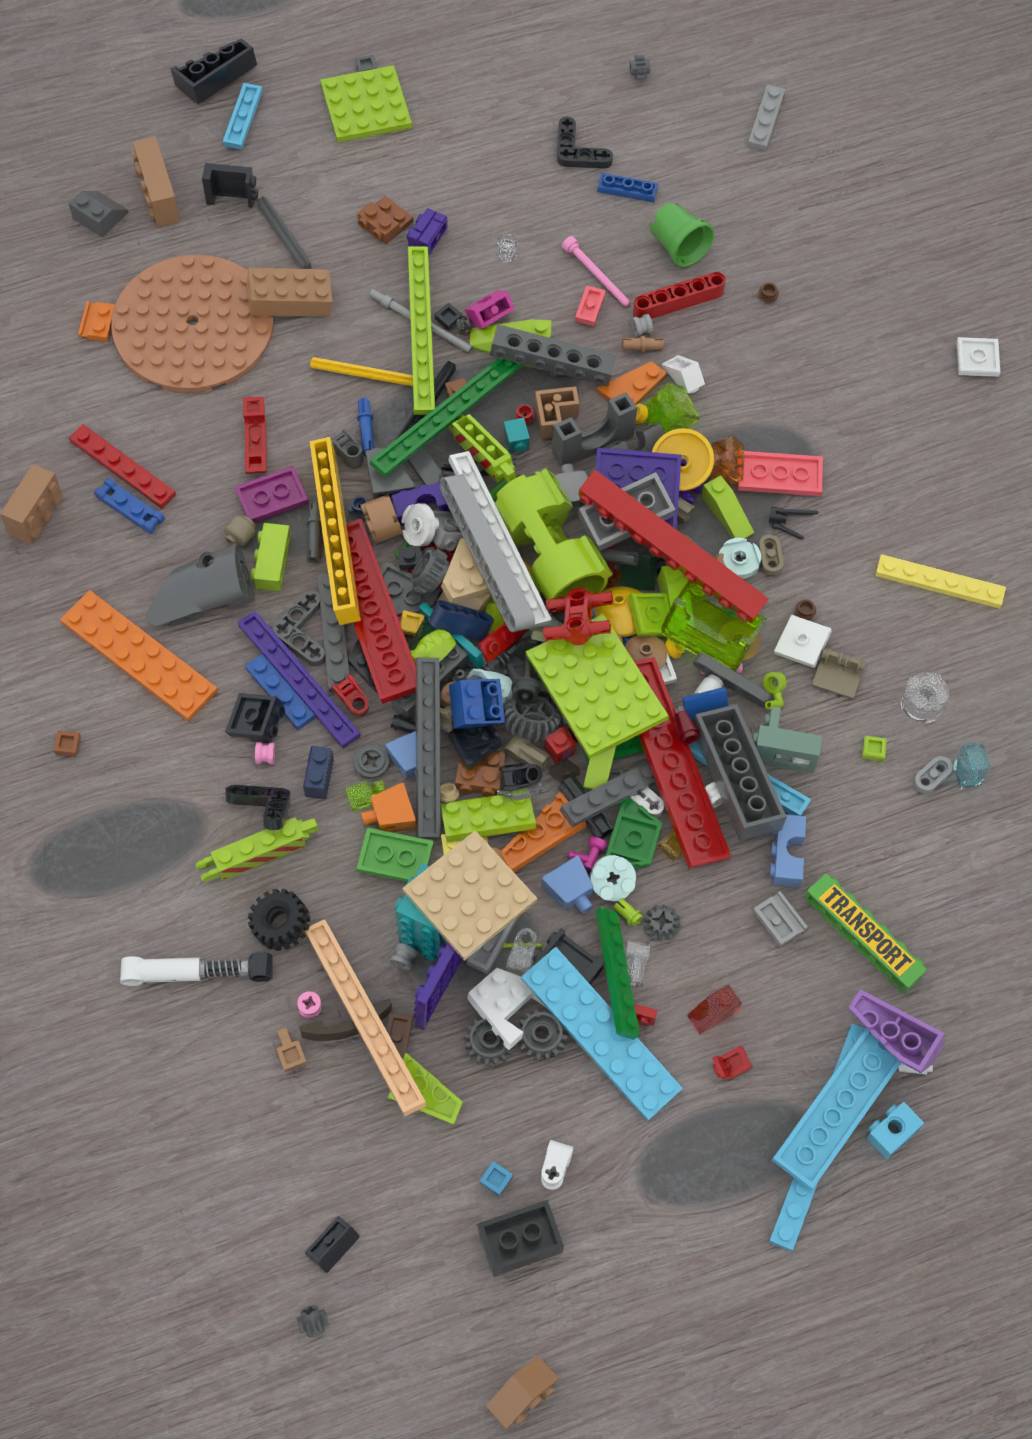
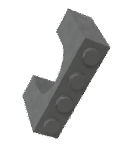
M626 392L610 399L605 419L597 427L582 434L572 417L553 425L552 453L561 467L596 453L597 448H603L617 440L623 441L634 436L637 407Z

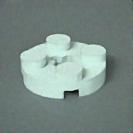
M733 538L724 543L719 554H724L723 560L727 568L742 579L757 573L761 562V552L757 545L754 543L752 545L744 538ZM736 555L745 558L742 562L735 560Z
M607 855L597 860L590 873V880L594 887L593 891L604 900L619 901L621 898H626L635 888L636 873L631 863L623 857L616 855ZM610 872L619 875V878L616 880L617 883L607 882Z

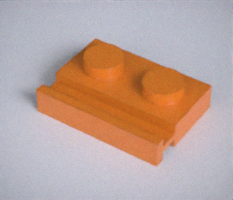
M87 301L78 332L79 338L86 337L88 340L108 342L112 329V315L115 304L90 303V301Z

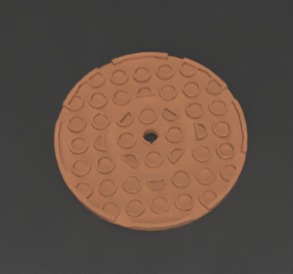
M185 255L158 262L134 277L116 301L111 328L113 340L120 358L136 376L147 383L152 382L159 385L165 390L186 393L212 390V387L224 383L228 385L255 367L261 360V355L266 347L270 344L274 329V316L249 315L246 285L248 270L220 257ZM193 318L198 321L195 325L188 324Z

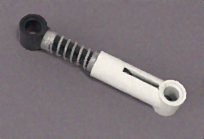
M258 952L251 954L249 959L242 958L241 961L239 959L237 961H233V959L226 961L225 959L221 962L220 960L214 962L213 959L212 962H207V960L201 961L200 957L167 959L124 957L121 959L120 983L126 986H139L150 982L201 981V978L206 976L209 978L211 976L215 978L221 976L223 978L224 975L228 977L231 975L234 977L237 975L241 977L248 976L250 980L255 982H267L273 978V955Z

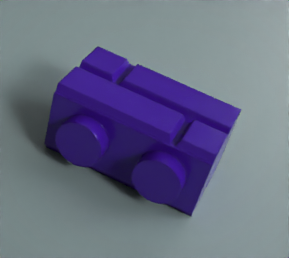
M429 208L423 214H419L415 227L408 230L406 236L408 246L428 247L429 256L448 228L446 215L439 212L436 213V211Z

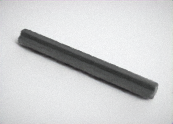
M265 196L257 200L259 208L300 268L310 269L312 267L310 260Z

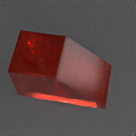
M728 984L709 995L687 1014V1017L701 1035L739 1012L742 1003Z

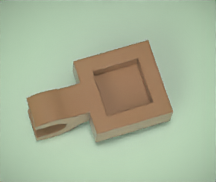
M286 1027L277 1030L282 1046L276 1048L284 1072L307 1064L299 1040L291 1042Z

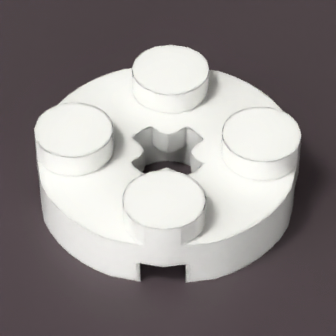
M424 503L409 505L403 513L402 523H405V530H402L405 540L412 546H428L435 535V530L439 527V521L435 518L431 508Z

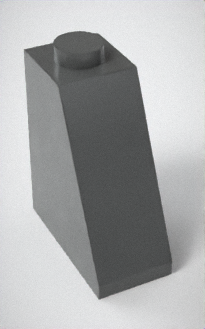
M385 448L366 450V461L373 500L389 495L390 500L393 501L392 495L402 490L409 491L415 489L414 482L401 466L384 478L370 465V460Z

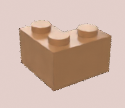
M576 386L535 391V409L541 439L553 438V425L561 422V419L577 418L579 416V399Z
M537 1356L516 1372L490 1400L486 1407L506 1429L514 1423L519 1426L529 1416L526 1412L528 1409L532 1411L540 1404L542 1399L546 1400L555 1391L552 1386L559 1378Z

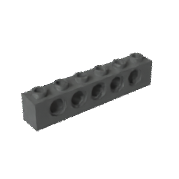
M497 324L490 351V356L498 359L513 361L517 364L532 366L539 370H547L558 375H566L577 380H585L607 387L616 359V355L499 324Z

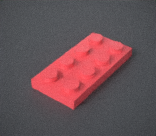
M740 451L738 491L821 496L823 457Z

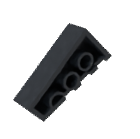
M241 38L220 47L216 53L208 52L203 54L204 58L197 61L191 59L185 62L186 65L178 68L175 66L170 69L175 86L195 103L200 104L257 66L253 47Z

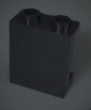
M205 163L202 183L206 204L214 205L216 196L247 198L248 206L253 208L254 201L258 200V189H255L256 176H253L252 167Z
M562 928L558 933L553 932L546 942L548 944L544 950L539 949L532 959L534 966L552 949L557 947L590 985L605 968L603 957L600 955L597 958L568 938L565 935V930Z

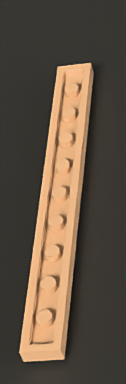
M324 919L311 925L308 931L304 930L404 1117L426 1107V1101L326 920Z

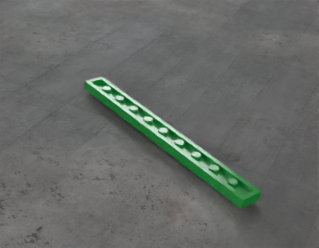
M505 359L495 360L372 458L370 465L384 478L387 477L525 365Z

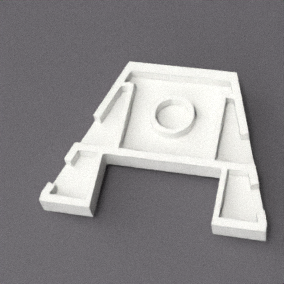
M496 968L468 993L467 999L483 1020L487 1019L492 1026V1031L496 1036L499 1035L503 1039V1045L510 1050L522 1039L523 1031L507 1020L531 998L541 1005L543 1004L520 979L521 976Z

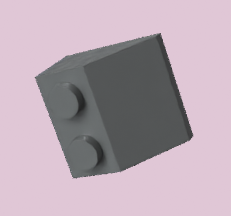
M81 191L69 203L72 218L102 238L128 213L126 208L99 191Z

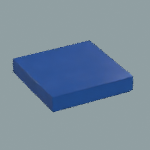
M725 687L682 697L683 709L687 711L694 722L696 714L727 707V690Z

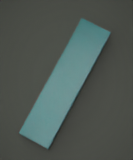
M423 603L419 606L420 614L424 615V620L434 631L438 630L428 622L433 609L427 603ZM449 632L456 641V644L468 653V661L477 669L481 668L484 665L482 652L463 635Z

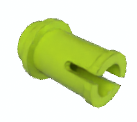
M621 898L619 900L620 905L616 903L613 909L627 920L628 925L637 926L643 919L641 911H636L624 898Z

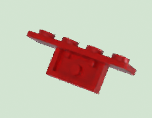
M504 622L478 644L485 660L491 662L530 629L511 632Z

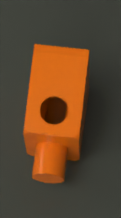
M404 782L372 796V810L361 813L364 826L377 822L379 830L388 832L416 829V819Z

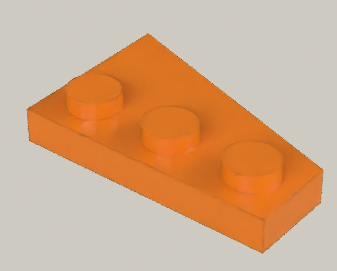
M651 361L610 381L608 387L603 385L597 387L596 393L609 401L627 392L634 404L637 405L666 378L667 372Z

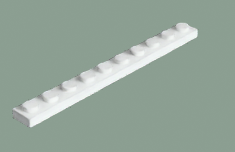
M470 452L450 455L448 461L455 475L463 474L534 614L535 625L533 628L550 625L552 619Z

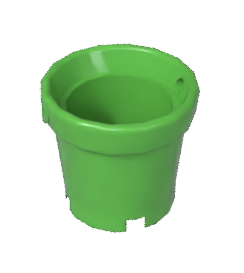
M667 203L655 213L654 217L657 220L655 224L650 223V232L669 252V256L676 266L682 268L691 266L708 252L714 240V229L711 224L701 218H696L678 203L676 205Z

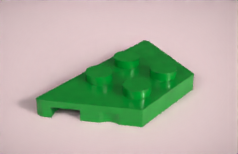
M628 798L622 801L606 856L616 855L623 857L631 863L634 869L650 867L662 828V822L655 816H651L648 810L642 805H637L632 799Z

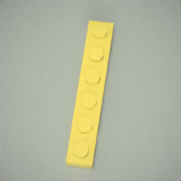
M882 554L875 576L998 609L1002 606L1006 589L1005 586Z

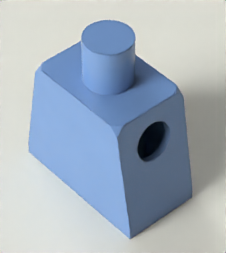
M416 731L385 744L390 760L405 779L416 776Z
M578 855L542 877V888L564 910L567 911L577 906L580 912L585 914L593 908L588 897L593 894L594 887Z

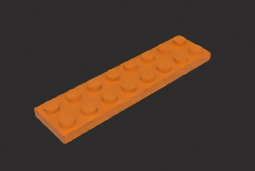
M90 590L60 619L61 624L188 722L218 692V688Z

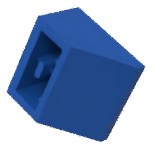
M500 679L459 680L449 685L454 729L477 728L505 723Z

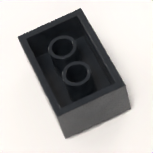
M548 1200L477 1224L478 1233L493 1277L563 1253L564 1245Z

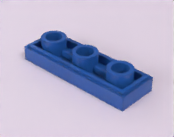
M601 173L597 192L655 202L658 183Z

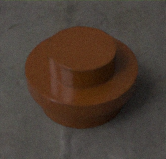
M765 283L760 287L759 297L763 301L773 302L778 298L779 291L775 284Z
M802 600L796 604L795 614L799 618L811 620L816 614V606L810 600Z

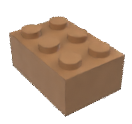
M32 464L0 513L9 536L30 545L34 539L38 538L42 526L45 522L49 521L53 509L62 500V492L55 473Z

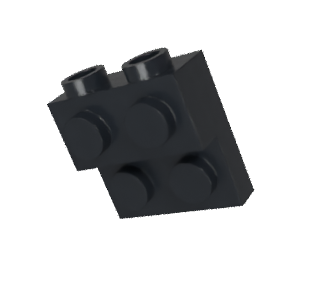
M239 693L225 732L229 736L248 738L252 742L271 743L272 738L278 735L277 724L279 718H283L285 715L284 704L276 696Z

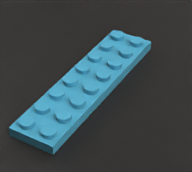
M557 947L552 949L521 976L520 979L549 1012L559 1020L566 1031L646 1121L683 1089L638 1038L632 1040L616 1034L611 1007Z
M865 1028L772 1158L774 1163L810 1191L815 1187L901 1064L867 1028Z

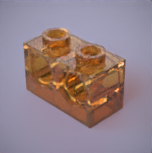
M733 435L712 442L714 465L710 474L711 479L722 476L728 485L743 481L744 444Z

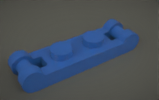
M107 478L103 482L104 485L94 491V495L100 501L149 534L155 530V526L158 523L161 524L165 520L161 512L155 511L117 485L111 478ZM109 491L113 492L111 496L107 495Z

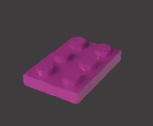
M294 466L234 487L245 515L254 523L309 504Z

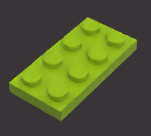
M529 790L440 803L447 842L464 840L474 831L481 837L536 829Z

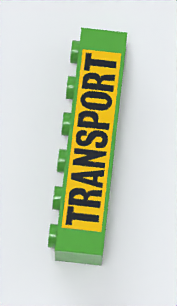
M826 873L807 890L804 899L901 993L905 995L923 978L927 969L922 960L912 956L903 942L897 941L886 926L880 925L868 909H863L851 893H847L841 888L836 878L830 877Z

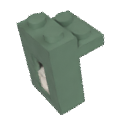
M772 707L770 714L765 715L764 723L760 725L758 733L754 732L753 741L765 766L813 774L820 756L822 736L778 728L781 708Z

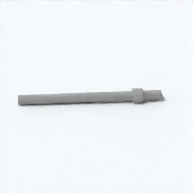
M375 289L370 291L369 296L381 302L382 306L387 309L391 308L410 319V310L395 302L393 297L383 295ZM431 322L433 333L468 353L472 351V345Z

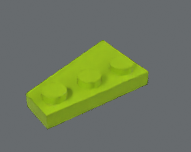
M405 1053L403 1062L426 1101V1107L419 1111L454 1125L464 1102L412 1056ZM390 1091L388 1098L395 1100Z

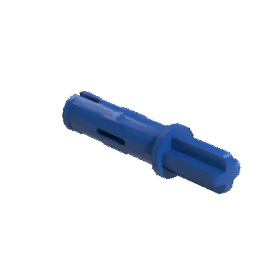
M364 397L358 400L359 415L357 420L360 423L363 455H366V450L374 448L372 429L373 415L371 414L370 401Z

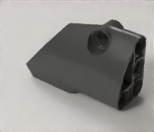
M236 543L214 552H203L199 558L173 570L159 589L145 620L155 627L165 624L175 626L202 617L206 614L207 610L223 604L235 608L255 601L244 554L239 544ZM214 559L213 563L208 566L210 560Z

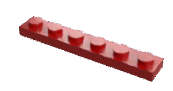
M84 424L69 437L72 444L159 508L163 509L176 496L172 488Z

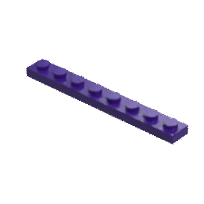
M253 611L238 622L239 628L256 648L264 654L343 749L361 736L358 729L256 611Z

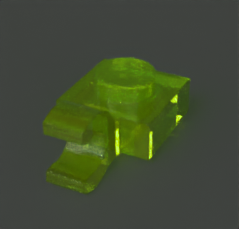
M383 780L377 781L369 787L365 781L347 787L345 791L352 811L371 805V797L385 791L386 788Z

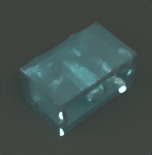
M968 743L961 747L953 764L960 789L981 786L991 767L984 743Z

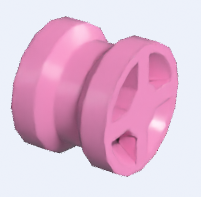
M256 742V764L267 762L270 765H274L275 743L264 745L262 742Z
M309 991L299 996L297 1005L300 1015L306 1019L317 1018L322 1011L320 997L316 993Z

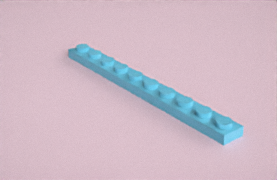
M855 1024L851 1025L833 1073L865 1028ZM793 1177L769 1243L790 1252L793 1251L817 1184L810 1191Z

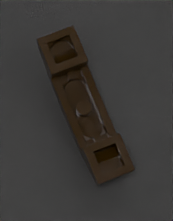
M390 999L372 1004L381 1021L392 1011ZM322 1020L299 1027L302 1038L314 1041H335L359 1034L352 1020L328 1028H324Z

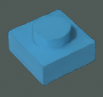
M493 1161L479 1183L500 1197L513 1178V1174Z

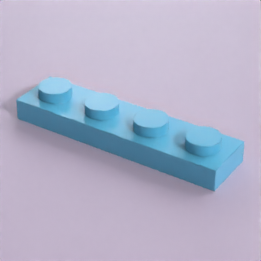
M243 83L223 139V147L243 149L263 92L262 86Z

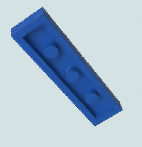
M263 653L245 665V669L268 696H276L284 704L285 716L297 730H300L315 719V714Z

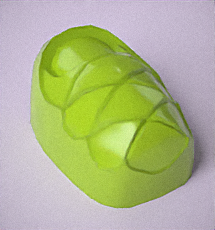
M438 629L427 634L419 641L414 650H410L415 665V658L417 657L439 658L440 662L454 648L456 641L445 630Z

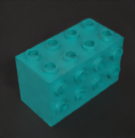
M422 863L415 877H410L407 884L430 866ZM406 895L403 898L400 897L394 908L396 910L395 918H397L396 926H398L399 943L414 948L430 961H438L439 957L437 955L444 943L448 944V942Z

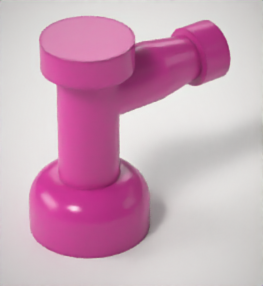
M590 837L588 845L591 848L589 855L576 853L571 850L568 859L571 860L578 855L585 870L591 872L599 851H604L607 846L606 841L597 837Z

